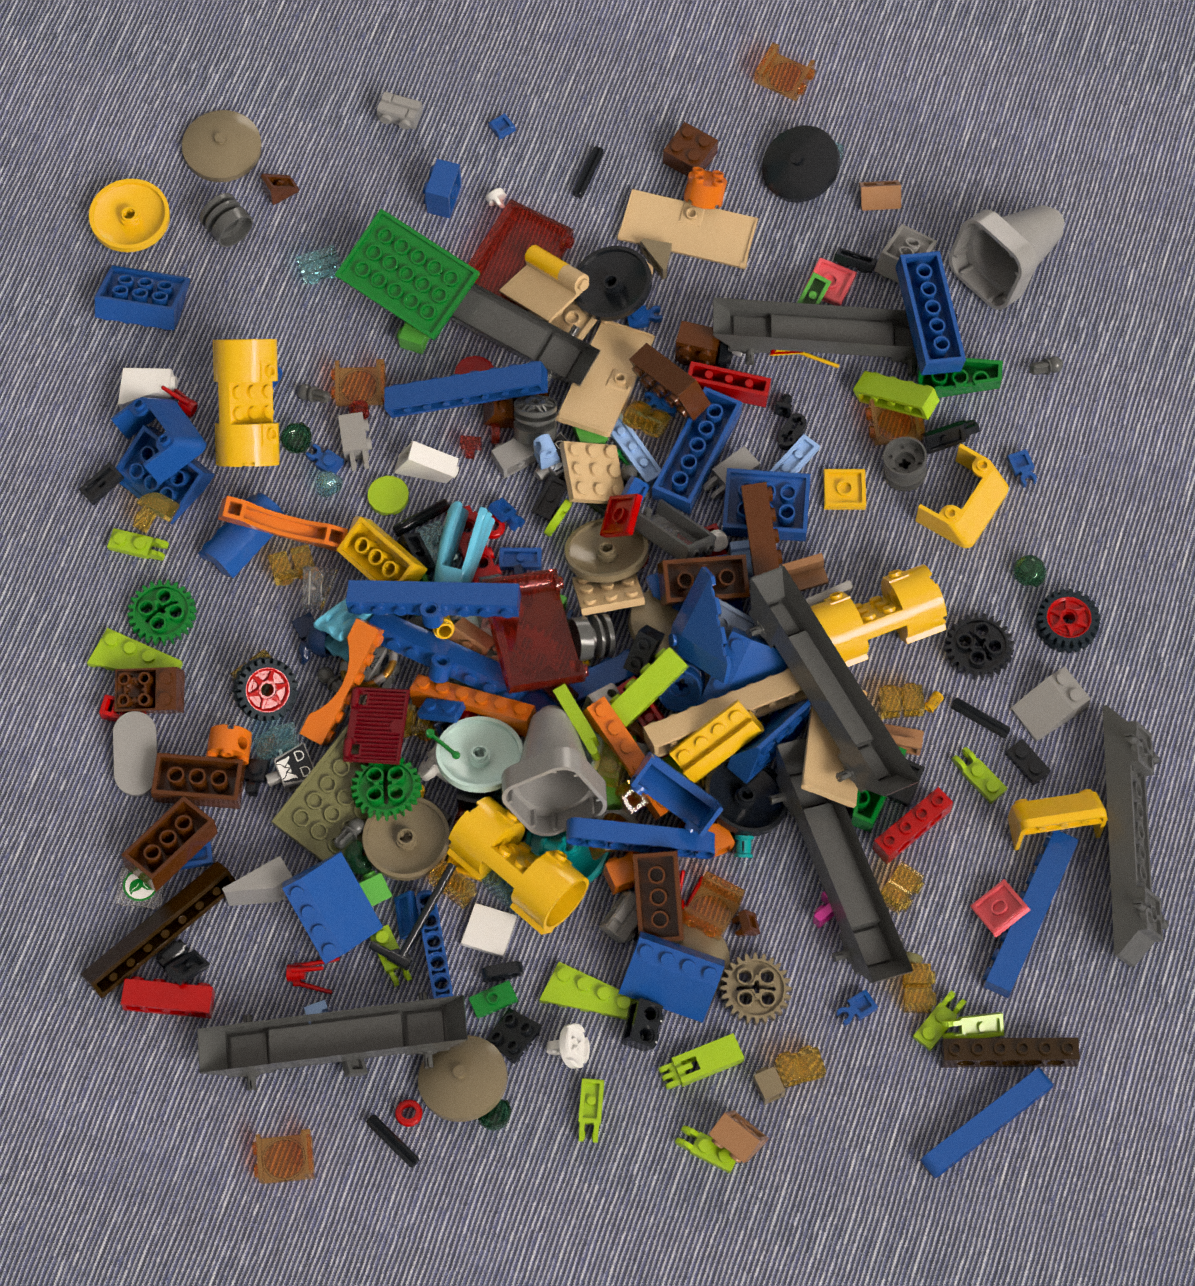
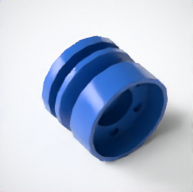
M684 658L682 659L690 667L659 696L660 702L674 712H683L689 707L696 706L700 701L705 686L704 671Z

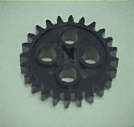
M975 613L973 619L967 614L965 621L959 618L958 625L952 624V630L947 632L948 638L945 639L947 646H945L944 651L949 652L946 659L952 660L951 667L958 665L957 673L964 670V677H967L970 673L973 680L976 679L977 675H980L981 679L984 680L986 674L992 679L993 672L1000 675L1001 668L1006 670L1007 663H1010L1012 659L1010 655L1014 653V649H1012L1014 641H1010L1012 633L1005 634L1008 627H1000L1001 620L995 623L993 622L994 616L988 620L985 613L982 615V618H979L977 613ZM982 630L986 635H979L977 631ZM965 641L969 646H962L960 642ZM989 647H997L999 651L994 652ZM972 658H980L982 662L976 663Z

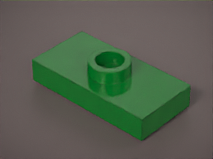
M509 980L468 998L477 1019L518 1002Z

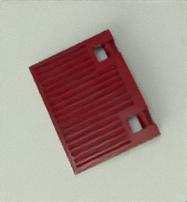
M354 687L352 689L347 737L344 739L342 752L344 762L400 765L410 689ZM360 695L367 696L366 705L359 704ZM352 745H360L359 754L351 753Z

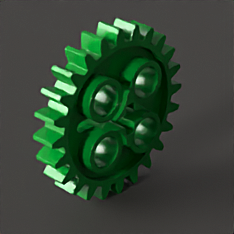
M159 579L158 585H154L151 581L149 588L144 585L142 586L143 592L135 591L138 598L131 597L133 604L128 605V609L131 612L127 613L128 619H131L128 622L130 627H133V633H138L140 640L145 637L147 644L153 640L155 646H157L159 641H162L163 646H165L167 640L174 644L175 637L182 640L181 633L188 635L187 627H194L191 621L196 620V616L193 613H196L197 609L194 606V599H190L192 597L190 591L186 592L185 586L179 588L178 582L171 586L170 580H167L165 585H162ZM163 597H170L167 601H161ZM147 608H151V609H152V610H151L150 612H148V613H144V612H143V611H144L145 609H147ZM176 612L181 613V615L178 617H172V615ZM157 624H164L159 629L154 628Z
M403 757L400 759V765L368 763V766L360 765L362 772L355 771L356 778H352L353 786H351L352 799L355 801L356 808L360 807L362 814L367 812L368 818L375 814L377 821L380 820L381 816L385 817V821H388L389 816H393L397 820V814L400 813L404 817L405 809L412 811L411 804H418L417 798L421 797L419 790H422L420 775H417L416 768H412L411 762L405 764ZM385 772H388V775H387L388 784H389V785L387 786V790H388V804H385V794H384V791H385L384 773H385ZM396 776H401L399 779H393ZM375 777H379L378 780H371ZM396 795H401L400 798H393ZM375 796H379L378 799H375V800H374V799H371V798H373V797H375Z

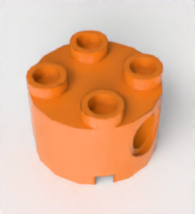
M693 167L692 171L688 174V182L683 196L684 200L687 203L691 200V205L702 209H715L716 205L720 208L723 204V196L727 185L724 173L719 170L711 172L701 167Z
M228 724L211 727L206 757L241 759L247 765L250 757L252 733L234 725L233 729H229Z

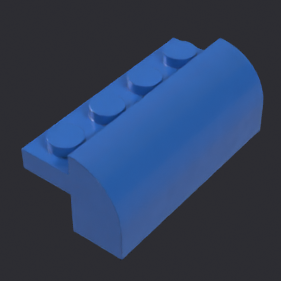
M260 492L257 495L253 494L245 500L265 509L284 514L275 502ZM227 522L217 530L210 541L203 545L198 554L202 559L212 562L223 575L234 578L268 542L273 534Z

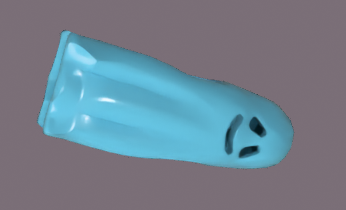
M455 501L450 506L439 543L434 582H472L495 523V519L491 517L492 513L488 512L487 508H479L462 569H457L451 566L469 512L462 507L463 504L460 501Z
M345 598L319 617L313 625L314 628L329 633L325 639V648L333 656H340L346 662H349L347 636L356 618L369 622L374 614L356 615L349 613Z

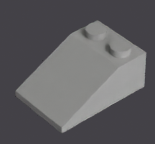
M901 224L882 250L874 271L899 284L895 267L900 255L932 252L938 241Z
M1064 666L1047 677L1013 705L1011 711L1037 742L1088 709L1091 698Z
M278 856L222 888L229 906L279 902L282 899L288 900L282 889V882L293 876L282 858Z

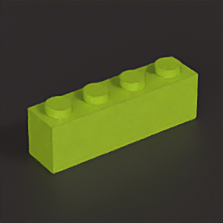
M864 371L853 389L858 401L861 403L926 420L930 418L940 401L935 389L929 385H919L913 381L900 380L894 376H884L878 372Z
M671 647L667 650L665 648L661 649L655 656L657 660L652 665L650 663L646 664L640 670L642 675L637 680L631 679L625 685L627 690L621 695L616 694L609 701L625 727H629L690 667Z

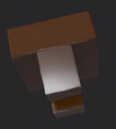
M743 910L738 912V916L732 919L733 924H741V929L735 931L736 936L744 937L761 934L756 913Z

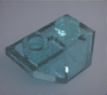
M294 722L274 726L254 740L258 759L265 760L280 756L299 745Z
M491 870L481 881L495 898L514 915L518 916L510 908L513 903L511 895L514 888L495 871Z

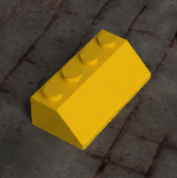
M361 516L336 549L369 580L420 581L428 570L376 523Z

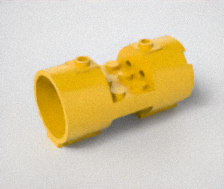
M277 339L213 340L214 381L218 382L219 423H215L216 465L223 467L279 465V423L273 422L272 383L273 381H278Z
M924 564L905 571L900 569L890 571L887 576L882 577L881 591L883 597H872L867 603L854 604L849 595L839 591L830 594V597L824 599L823 602L810 606L848 667L868 660V640L896 629L900 639L906 644H910L946 630V621L943 619V617L947 616L944 599L938 583L935 584L933 579L929 577L932 576V572Z
M490 796L480 799L476 802L477 807L470 812L466 811L453 827L448 838L451 843L448 845L447 854L477 880L488 878L495 871L514 888L511 895L513 903L510 908L541 935L552 933L554 928L561 924L583 899L589 886L588 878L572 866V862L567 859V855L560 850L546 851L541 856L535 855L528 844L521 842L525 826L517 817Z

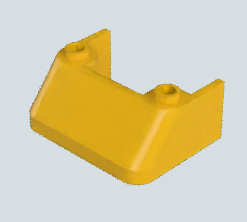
M960 444L956 462L972 470L977 477L981 478V481L962 509L954 505H946L938 514L920 504L915 521L962 548H970L976 543L1007 496L1008 484L988 458Z
M1085 789L1076 794L1030 801L1019 799L1011 806L1008 815L1014 850H1019L1024 835L1093 825L1095 837L1100 838L1108 819L1106 810L1097 792H1093L1091 789Z

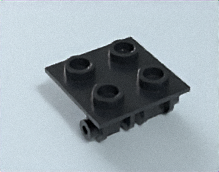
M509 1008L486 1040L492 1043L501 1054L507 1056L511 1063L515 1064L520 1061L524 1054L523 1051H528L527 1045L531 1046V1042L540 1034L539 1031L542 1025Z

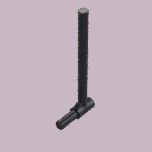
M450 862L448 863L401 949L389 950L375 941L371 942L369 949L407 971L412 963L411 956L408 953L457 866Z

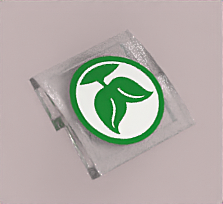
M123 865L115 903L121 906L159 909L165 884L155 892Z

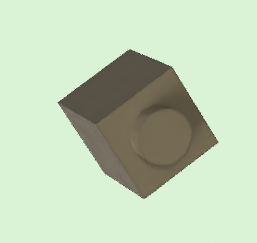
M763 1067L756 1071L753 1082L764 1105L785 1096L786 1090L775 1067L769 1069L768 1067Z

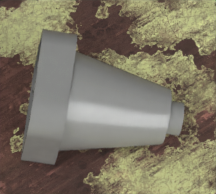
M1039 205L1003 217L992 210H982L962 224L949 253L950 267L954 274L988 306L996 310H1002L1023 296L1037 266L1062 238L1063 216L1058 210L1045 205Z
M555 705L543 707L530 720L520 761L509 766L502 773V801L530 832L540 836H553L566 831V821L569 818L596 819L602 816L607 809V793L605 780L588 762L579 735L566 712L561 707Z

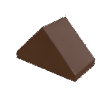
M263 173L260 176L263 191L272 205L287 199L300 190L290 175Z

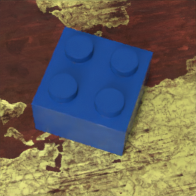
M437 159L435 165H432L430 168L429 182L424 184V204L427 206V213L450 218L462 187L460 164Z

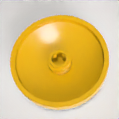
M123 179L107 185L98 192L89 209V222L93 234L104 246L119 252H136L152 246L161 239L170 222V209L163 192L152 183L140 179Z

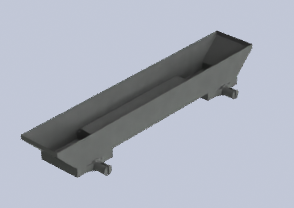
M476 283L473 284L449 319L527 362L541 361L548 370V383L552 378L580 387L601 352L599 349L576 337L580 330L578 326L573 324L571 330L567 333Z
M713 297V336L727 344L729 351H739L746 354V365H749V362L750 365H754V354L770 353L771 350L890 357L891 362H902L908 365L907 375L911 376V373L912 376L916 375L918 361L906 310Z
M785 566L751 577L749 582L752 609L749 611V615L754 621L755 627L748 628L746 634L749 638L759 634L766 640L770 648H777L841 751L838 758L844 767V771L836 773L837 781L841 782L849 778L855 783L860 793L869 790L884 797L919 782L918 777Z
M1105 705L1103 706L1114 955L1130 967H1135L1155 942L1163 941V929H1167L1169 926L1167 924L1169 922L1162 915L1161 898L1152 892L1146 776L1154 775V764H1158L1160 758L1154 752L1152 734L1137 720L1126 721Z
M806 738L776 745L778 773L776 782L779 786V794L769 795L768 800L771 805L783 802L790 816L795 817L841 930L839 936L843 944L842 951L832 953L833 961L837 962L847 959L855 975L861 974L872 984L912 973V966L902 945V935L897 933L845 805L801 788Z
M420 992L418 993L419 1001L252 1022V1015L247 1014V1016L243 1015V1023L197 1029L200 1074L222 1075L229 1078L244 1077L247 1078V1091H252V1089L255 1091L257 1090L256 1077L259 1075L273 1073L274 1070L397 1054H405L406 1056L418 1054L424 1056L425 1069L433 1068V1054L439 1051L450 1050V1047L468 1040L464 995L428 999L427 992H423V994Z

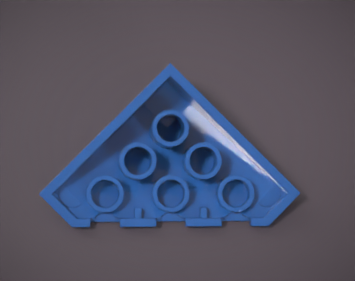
M705 566L701 567L672 625L668 642L679 656L723 684H728L731 660L730 656H726L724 644L727 643L725 628L720 627V620L718 618V615L722 614L719 597L715 598L713 589L716 581L715 576Z

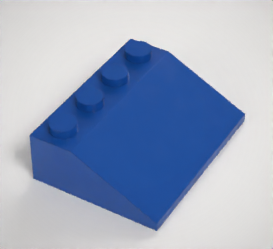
M112 265L95 295V318L119 321L125 324H138L144 327L175 330L180 320L190 278Z
M143 425L116 466V469L124 477L120 484L163 519L173 524L204 492L215 474L194 459L159 485L144 467L143 463L159 452L156 447V441L163 433L155 427Z
M727 468L722 531L726 536L748 537L741 486L767 482V487H772L773 501H770V508H775L776 522H773V528H778L779 540L806 542L811 474Z
M733 627L724 646L726 656H730L731 660L728 684H723L710 676L697 706L707 702L709 699H716L730 691L741 689L750 683L764 680L770 675L784 672L787 664L776 647L770 648L766 641L755 636L749 638L746 632ZM763 716L757 719L761 722Z
M805 699L785 707L781 712L776 711L767 724H762L764 732L729 757L730 761L727 768L747 784L776 757V745L794 741L801 734L812 708L810 701Z
M341 851L282 882L284 893L324 964L347 953L383 928L382 923Z
M640 931L618 994L633 999L642 998L662 1005L664 1010L703 1023L724 970L725 960Z

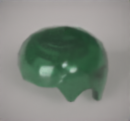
M303 422L290 423L281 434L283 448L292 454L305 452L311 446L313 439L310 428Z
M1025 555L1015 562L1013 568L1014 577L1023 586L1032 585L1038 587L1045 581L1047 576L1044 562L1037 556Z
M354 840L345 849L344 857L354 873L364 875L372 871V865L367 857L362 854L363 844L359 840Z
M501 1099L490 1112L478 1118L480 1125L491 1131L504 1128L509 1123L512 1114L509 1101Z

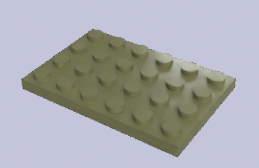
M347 725L274 817L271 824L318 860L323 861L341 851L348 864H350L363 847L362 834L357 835L355 841H351L341 850L334 846V839L342 832L344 826H348L351 819L360 818L365 823L368 818L367 812L362 814L360 807L356 808L355 801L352 799L353 793L351 792V786H353L352 778H356L355 771L362 772L360 765L368 766V763L343 761L342 752L344 739L347 737ZM352 745L351 753L359 754L360 745ZM388 772L384 773L385 801L388 800ZM396 776L393 779H399L401 776ZM375 777L371 780H378L379 777ZM375 796V797H373V798H371V799H374V800H375V799H378L379 796Z

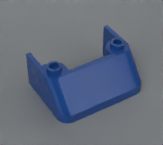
M140 397L113 416L111 420L128 440L140 431L143 425L147 426L157 418L166 432L160 435L156 441V447L159 452L144 462L143 465L160 485L202 454L207 444L175 400Z
M650 751L629 781L630 788L640 796L643 793L648 794L686 823L684 828L692 834L698 832L702 838L724 809L721 803Z

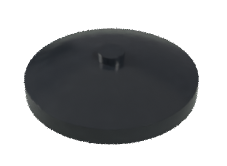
M807 125L790 128L778 135L767 148L762 161L763 179L771 192L784 201L793 203L810 201L823 194L836 179L840 168V153L834 140L824 130Z
M608 246L598 249L584 258L576 268L588 275L589 286L575 299V302L584 314L596 320L614 321L633 314L645 303L652 288V273L647 261L640 253L628 247Z
M729 758L709 772L705 779L703 790L718 800L724 808L716 819L721 826L739 835L760 836L771 832L781 823L787 812V807L783 802L771 805L768 800L769 795L779 794V786L776 782L778 774L766 765L747 784L727 768L730 761Z

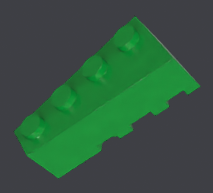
M966 358L960 372L921 375L918 367L917 384L933 387L938 398L999 389L1002 381L1003 361Z
M899 747L900 751L905 757L907 750ZM858 790L857 805L853 809L851 821L853 826L871 833L888 796L884 797L869 790L860 793Z

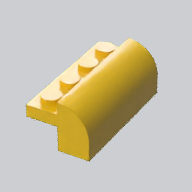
M737 699L672 748L669 754L683 770L684 775L693 783H696L764 732V727L752 711H748Z

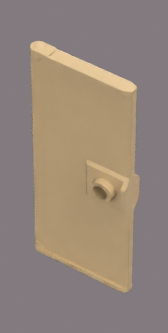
M632 189L617 240L640 245L642 239L672 243L673 253L740 269L747 267L758 218L716 208L702 209L691 205L692 201L690 200L687 203L686 201Z
M601 321L591 343V346L599 349L601 352L581 386L571 385L557 414L556 421L604 437H610L637 379V375L631 369L633 365L629 359L645 343L652 346L655 336L613 321Z
M812 706L808 720L801 788L854 808L857 805L858 788L849 778L841 782L837 781L836 773L844 771L843 764L838 758L841 751Z

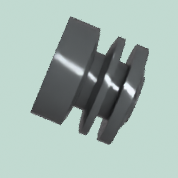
M223 193L211 199L204 206L199 216L201 224L206 227L207 231L212 233V237L222 247H230L240 242L248 235L253 226V218L230 193Z
M530 395L520 397L514 401V438L516 441L533 445V441L543 434H549L552 441L557 438V422L555 421L557 419V402L548 396Z
M898 437L886 445L883 452L884 479L889 486L898 491H912L924 483L927 476V451L924 445L917 439Z
M607 613L591 614L588 619L585 616L568 619L566 638L569 652L574 661H588L593 658V655L598 659L603 656L612 657L614 655L616 645L615 632L612 621Z

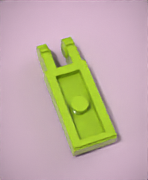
M113 528L107 548L111 551L144 559L151 558L163 561L165 555L160 551L152 550V547L168 549L169 543L158 538Z
M964 747L961 752L971 764L966 766L965 762L957 755L951 758L952 762L979 793L992 804L1008 788L979 758H976L969 748Z
M388 924L369 937L371 942L375 941L389 950L400 949ZM377 953L394 987L398 986L399 980L394 971L400 967L387 961V958ZM402 969L404 978L407 981L412 980L409 970Z
M952 990L942 1003L936 1006L913 1035V1039L929 1051L935 1047L943 1037V1034L950 1028L942 1026V1020L957 1019L959 1012L967 1003V1001L962 999L957 1003L953 1012L946 1006L954 999L956 994Z
M1001 1012L942 1020V1026H959V1032L943 1034V1039L1004 1036L1003 1013Z
M582 1078L578 1124H580V1142H584L585 1125H594L592 1140L593 1143H598L599 1126H601L604 1080Z
M683 1125L681 1131L696 1140L692 1145L682 1138H676L675 1144L705 1162L727 1173H731L737 1162L730 1157L729 1154L731 1152L725 1147L721 1149L711 1141L712 1137Z

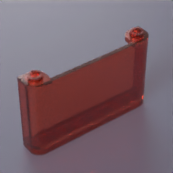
M510 199L468 263V265L480 272V276L475 283L528 311L502 295L499 290L527 265L525 254L529 247L538 245L561 259L567 249H571L575 242V238H573L574 232L572 228Z
M556 568L483 579L481 583H514L520 586L521 602L519 617H488L508 694L585 682L586 677L589 676L587 664L578 661L560 597L561 589L564 588L563 578L558 576Z

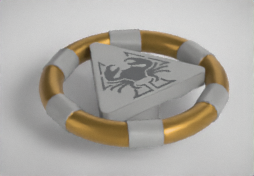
M385 647L376 648L373 653V662L369 667H366L363 673L365 674L364 680L366 682H362L357 687L374 688L386 681L396 667L398 653ZM389 651L388 666L383 671V673L380 674V672L382 671V666L380 664ZM342 658L340 675L344 681L349 662Z

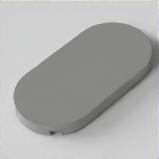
M138 711L123 714L116 721L113 728L114 779L121 791L134 797L143 796L152 789L157 757L156 726L147 714Z

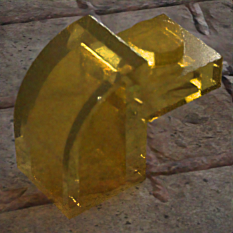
M152 492L145 494L136 502L142 509L135 515L132 526L147 533L156 516L170 523L180 504L160 493Z
M626 780L615 790V795L625 812L633 814L649 802L644 793L640 796L630 788V782Z

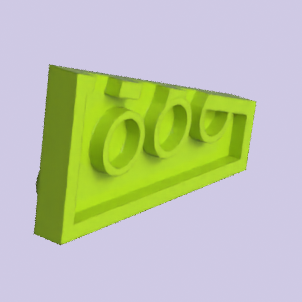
M107 628L89 658L87 665L90 667H103L106 670L114 671L115 669L178 667L181 669L183 663L177 658Z
M558 962L539 1002L556 1004L564 1008H576L584 1012L601 1013L604 1016L626 1020L630 1001L635 999L618 994L619 989Z

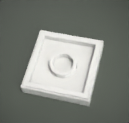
M475 903L461 945L504 958L517 915Z

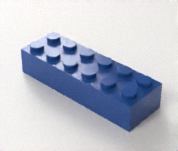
M940 251L900 255L895 268L920 374L931 375L960 372L966 357Z
M704 387L703 392L711 404L694 421L690 418L687 419L652 487V499L657 501L662 499L674 508L687 514L691 513L703 490V485L707 482L742 413L741 401L707 387Z

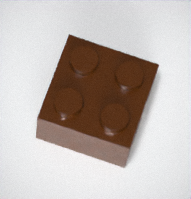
M684 122L663 150V164L687 177L693 167H701L705 170L718 153V140Z
M682 321L676 339L675 361L683 365H689L693 361L716 366L721 341L713 336V327Z

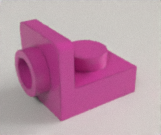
M825 891L821 894V900L825 905L819 906L814 912L813 923L818 929L835 916Z

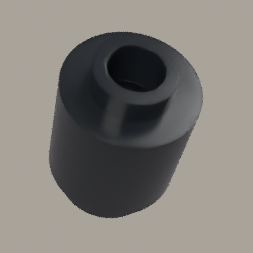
M173 939L158 953L159 956L155 960L165 970L167 965L186 955L189 948L182 940L176 941Z

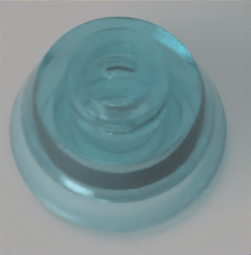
M323 471L317 476L316 487L319 496L325 498L333 496L343 486V479L332 471Z

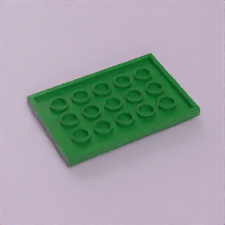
M380 209L337 270L335 276L435 341L480 276V272L388 212Z

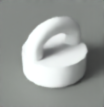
M496 188L488 193L486 201L490 206L497 204L503 209L505 208L503 200L506 198V194L502 188Z
M721 530L711 531V533L716 535L714 551L724 550L728 544L726 534Z

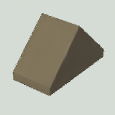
M642 239L640 241V251L664 280L667 277L672 243Z

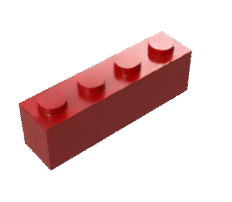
M691 361L688 374L696 379L702 390L704 387H707L742 403L766 408L772 378Z
M134 976L131 979L124 980L121 1006L124 1011L212 1019L215 991L207 983L189 985L188 982L179 985L176 981L175 983H168L164 979L146 981L142 977Z

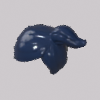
M313 624L307 631L306 641L301 642L298 648L302 665L309 661L311 652L322 658L332 655L325 648V639L329 633L314 628Z

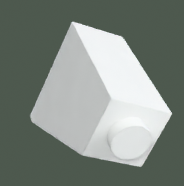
M123 368L118 399L120 410H123L140 397L163 399L173 397L161 389V386H165L173 392L174 389H177L178 379L174 376L172 369Z
M412 441L399 454L394 473L448 483L458 474L459 467L457 463L459 458Z

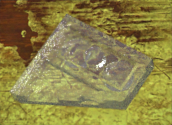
M303 566L302 609L323 610L338 569Z

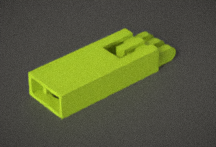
M563 684L554 689L553 692L592 759L599 761L601 755L597 746L600 743L566 684Z
M734 1033L675 1056L671 1059V1063L658 1068L659 1073L669 1071L668 1074L662 1076L664 1082L670 1079L673 1080L665 1085L666 1089L669 1090L679 1085L684 1087L741 1064L745 1058ZM697 1061L700 1069L686 1075L685 1071L693 1069L692 1063Z

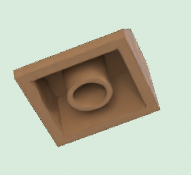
M735 1110L725 1112L708 1134L713 1138L711 1141L721 1149L725 1147L731 1152L729 1154L730 1157L738 1163L741 1161L743 1163L748 1162L769 1140L765 1134Z

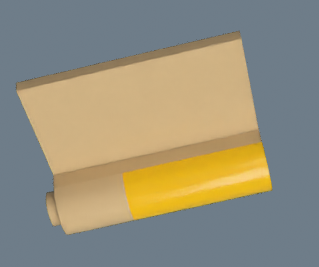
M532 245L525 254L527 265L508 281L499 292L550 323L588 288L589 277L538 245Z

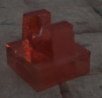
M460 435V447L465 449L466 459H474L475 450H482L481 437Z

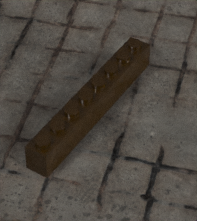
M216 861L80 975L101 999L104 998L225 897L222 888L236 880L226 867Z

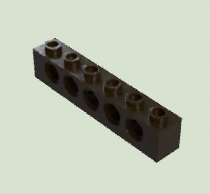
M1078 1038L943 1039L941 1044L942 1068L1076 1067L1080 1060Z

